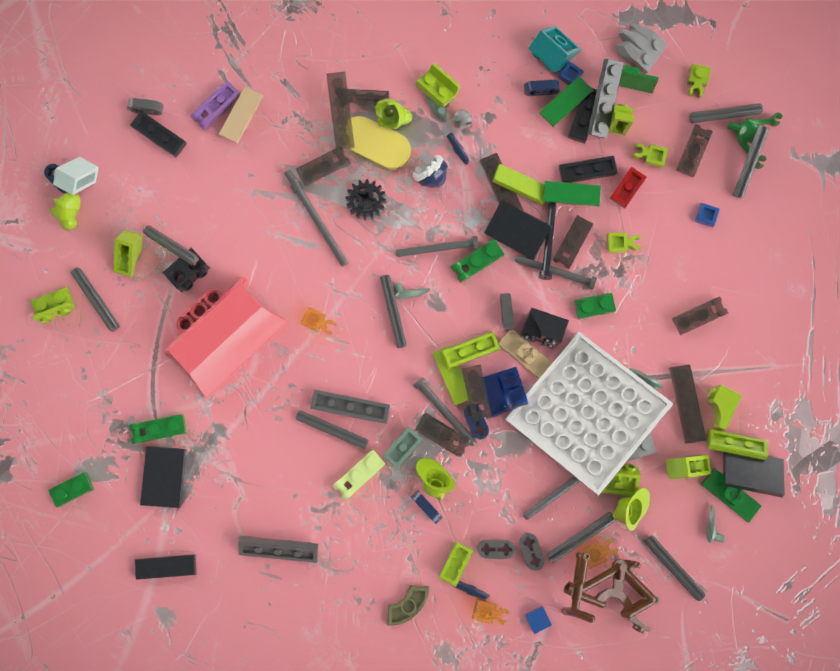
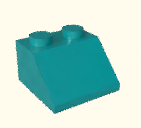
M556 25L541 30L528 47L532 51V55L543 61L545 67L552 72L562 70L581 51V48Z

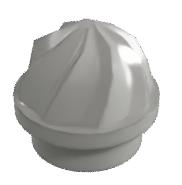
M458 110L454 116L455 125H458L460 129L469 126L473 122L471 119L472 115L467 110Z

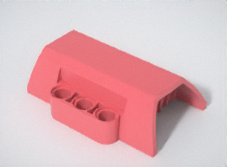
M245 277L240 278L224 294L217 289H210L177 319L176 327L182 333L162 351L164 355L170 353L185 369L205 398L209 397L287 323L284 318L263 307L242 286L247 281ZM219 295V300L216 303H212V297ZM205 308V313L202 316H198V310ZM190 321V327L184 330V323Z

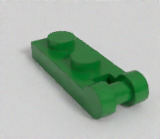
M493 239L462 260L454 263L450 268L453 272L457 273L459 276L458 280L462 283L502 258L505 254L496 240ZM465 265L469 269V271L464 272V270L462 269V267Z
M183 414L129 425L133 438H131L132 444L187 434ZM140 429H145V436H141Z

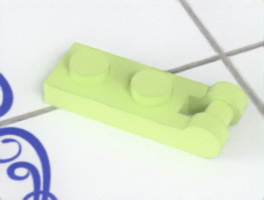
M372 450L332 487L336 491L338 490L342 494L341 497L346 501L386 463ZM347 481L352 485L349 490L344 485Z

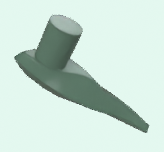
M426 95L427 102L433 113L439 118L446 119L445 108L439 107Z
M401 283L394 285L397 292L395 297L400 299L414 298L430 291V288L404 290Z
M629 369L656 391L658 388L661 389L663 387L659 381L636 369Z
M711 505L707 525V540L709 543L713 540L723 543L725 536L716 533L714 506Z

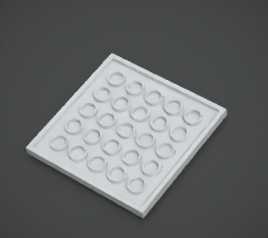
M578 332L505 420L599 496L674 403L582 333Z

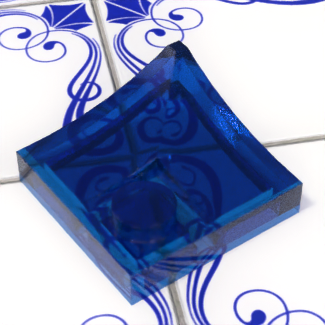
M517 366L480 378L492 418L529 404Z

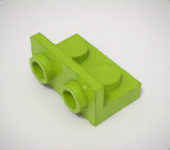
M435 63L430 66L429 71L419 78L415 84L439 107H445L455 99L460 89V85Z
M68 287L31 300L35 313L32 316L33 320L40 323L51 322L54 317L66 316L76 309Z
M632 464L623 465L602 493L633 496L639 488L641 478L639 468Z

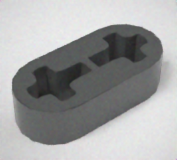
M129 98L127 109L134 113L143 111L149 115H162L164 105L155 100Z
M503 293L500 294L503 329H513L511 294Z
M524 533L520 537L519 544L525 562L531 570H540L545 562L538 540L533 534ZM526 537L534 540L531 543L533 550H529V547L523 544L526 541ZM531 553H534L536 558H540L536 567L534 564H530V561H532Z
M482 540L478 544L477 551L481 557L486 559H508L514 555L515 546L508 540ZM487 543L490 548H495V551H488V554L485 555L484 551H481V547H484ZM504 544H507L511 551H508V555H504V552L497 551V548H503Z

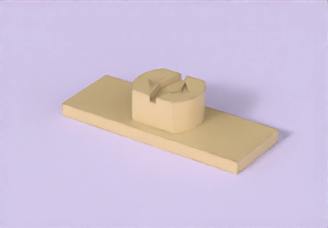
M244 87L219 135L238 144L263 95Z
M510 329L499 342L501 348L538 379L552 364L548 358L513 329Z

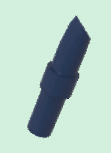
M449 133L446 137L453 146V150L458 154L463 163L467 165L469 158L464 152V148L457 141L454 134Z
M461 581L455 587L470 596H475L482 600L490 597L489 594L477 589L475 586Z

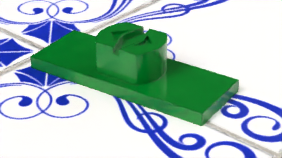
M624 65L619 86L653 94L659 77L642 74L638 67L633 66L632 68L630 65Z
M579 76L545 106L539 114L554 127L594 90Z
M544 181L543 202L599 207L601 186Z
M713 468L712 474H709L701 485L749 523L762 505L742 489L723 486V474L716 468Z

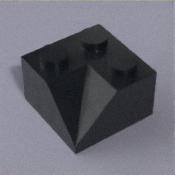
M531 307L520 335L524 336V340L529 342H535L536 340L542 342V346L553 349V347H557L562 342L569 320Z

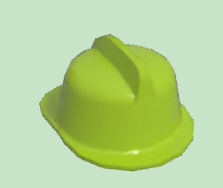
M422 458L417 462L416 471L423 480V490L426 494L442 500L447 492L454 490V479L439 462L430 458Z
M640 488L632 497L621 498L613 513V518L626 524L628 530H634L648 510L650 504L649 491L646 488Z

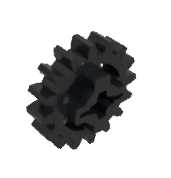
M368 179L365 180V183L358 180L359 185L356 186L353 183V190H347L350 195L345 197L346 201L349 202L346 204L347 208H351V215L356 213L357 219L363 216L364 221H366L367 216H370L373 220L374 214L380 216L379 210L385 209L384 205H382L386 203V199L383 198L386 196L385 191H381V185L376 187V181L370 184ZM374 192L378 195V201L376 198L373 197ZM354 199L359 202L358 207L354 205Z

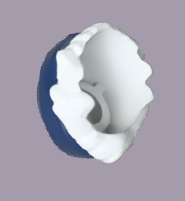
M436 155L427 163L421 162L420 167L415 168L413 178L421 186L429 188L441 187L446 180L448 165L441 155Z

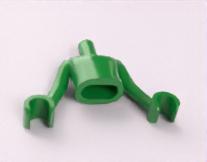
M777 112L769 119L747 118L741 125L730 121L727 129L738 132V143L748 154L750 146L747 143L752 144L759 125L770 124L771 126H778L780 122L776 121L775 118L781 119L783 115ZM760 155L758 160L764 162L767 158L764 155ZM757 161L755 168L761 169L764 165Z

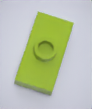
M456 541L438 578L456 587L474 550Z

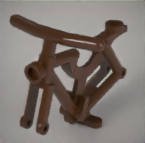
M577 552L574 584L568 582L564 587V593L572 597V606L563 607L561 613L593 623L595 622L594 615L579 610L580 601L604 608L606 606L605 600L609 597H615L624 606L620 613L621 616L633 623L632 628L642 634L644 631L650 632L651 628L641 623L636 615L654 604H658L659 598L633 574L634 568L640 569L642 564L637 561L617 559L612 563L611 568L585 582L590 554ZM613 576V587L611 589H605L597 593L595 597L584 593ZM624 580L643 597L641 600L632 604L629 597L623 592Z

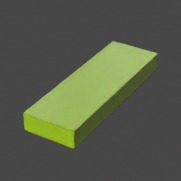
M502 164L498 165L492 182L541 205L545 203L543 202L544 184Z
M490 332L442 350L440 353L447 370L498 351L501 348L494 332Z
M447 346L432 354L454 406L473 398L459 366L447 370L440 353L442 350L450 348V346Z
M709 429L707 432L708 449L762 460L768 458L767 440Z

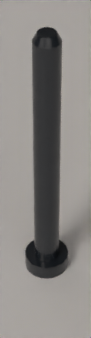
M549 202L547 224L551 225L552 228L545 238L542 271L539 272V278L542 280L552 279L550 264L557 204Z

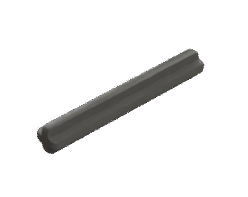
M757 103L692 112L689 115L690 123H700L758 115L763 112V105Z
M761 125L757 129L733 192L734 197L743 198L769 132V128Z
M147 225L143 229V233L190 265H196V262L199 261V257L152 226Z
M79 267L73 269L71 275L107 328L112 332L117 330L120 325L82 269Z
M383 275L380 277L396 346L397 348H403L407 344L390 275Z
M301 410L296 415V420L362 449L367 447L368 439Z
M608 512L547 553L549 560L555 563L616 521L613 518V514Z
M652 535L645 540V544L695 600L701 601L706 594L659 541Z

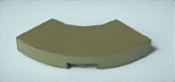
M410 585L404 599L397 603L389 604L387 626L403 624L417 615L426 603L429 586Z

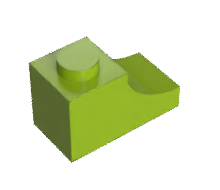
M625 104L614 105L608 133L625 136L634 121V115H632L633 108Z
M124 230L115 238L114 273L129 277L134 275L137 259L142 252V234Z
M718 385L715 388L712 387L709 391L707 404L711 405L715 414L713 428L724 431L727 429L742 395L723 385Z
M709 455L666 460V470L669 479L712 474Z

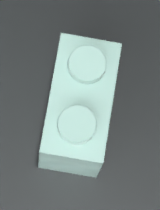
M78 157L55 169L53 185L73 195L96 183L99 167Z

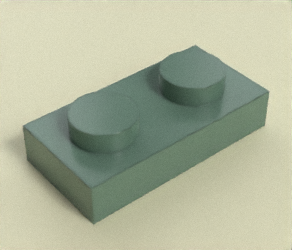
M408 426L383 456L398 469L423 439Z

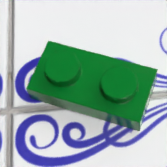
M612 293L574 301L578 320L616 312Z
M83 472L48 491L55 507L58 508L93 491L94 488L87 472Z

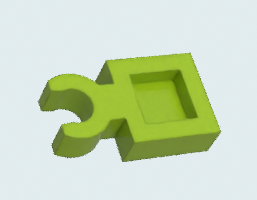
M697 64L691 65L687 84H692L688 91V96L691 97L695 90L698 92V98H701L704 93L703 87H706L708 84L711 67Z
M636 144L635 149H639L641 153H634L632 156L634 159L645 158L644 164L659 168L664 167L668 148L653 144L646 148L643 144Z
M608 233V253H627L628 248L635 251L641 249V245L634 244V240H640L641 236L634 235L628 238V233Z

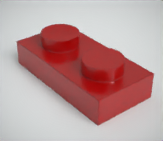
M631 167L610 199L626 208L647 176Z

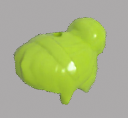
M394 99L380 100L375 106L379 127L394 130L412 121L411 112L403 108Z
M67 192L59 199L53 198L56 206L49 209L52 216L60 220V225L64 230L70 231L76 228L78 222L75 217L81 208L79 194L71 195Z

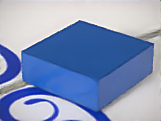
M569 61L558 75V78L570 85L579 76L581 77L584 71Z
M701 203L695 222L713 228L720 208Z
M543 606L525 614L534 634L552 626Z

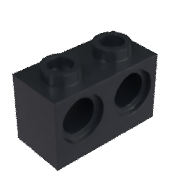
M192 247L189 251L199 257V266L196 269H191L192 265L178 258L162 272L181 293L191 289L194 285L193 283L198 278L205 277L210 269ZM180 274H184V279L181 282H177V277Z

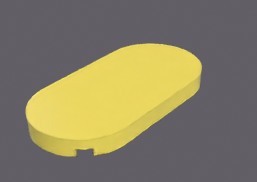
M363 116L349 119L342 127L341 138L349 151L389 170L401 168L408 163L411 156V146L407 138L402 134L386 127H379V123Z

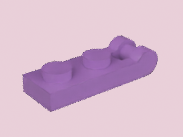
M226 81L192 113L191 118L195 122L198 121L203 130L209 129L212 123L239 98L240 92ZM205 112L209 114L206 118L203 117Z

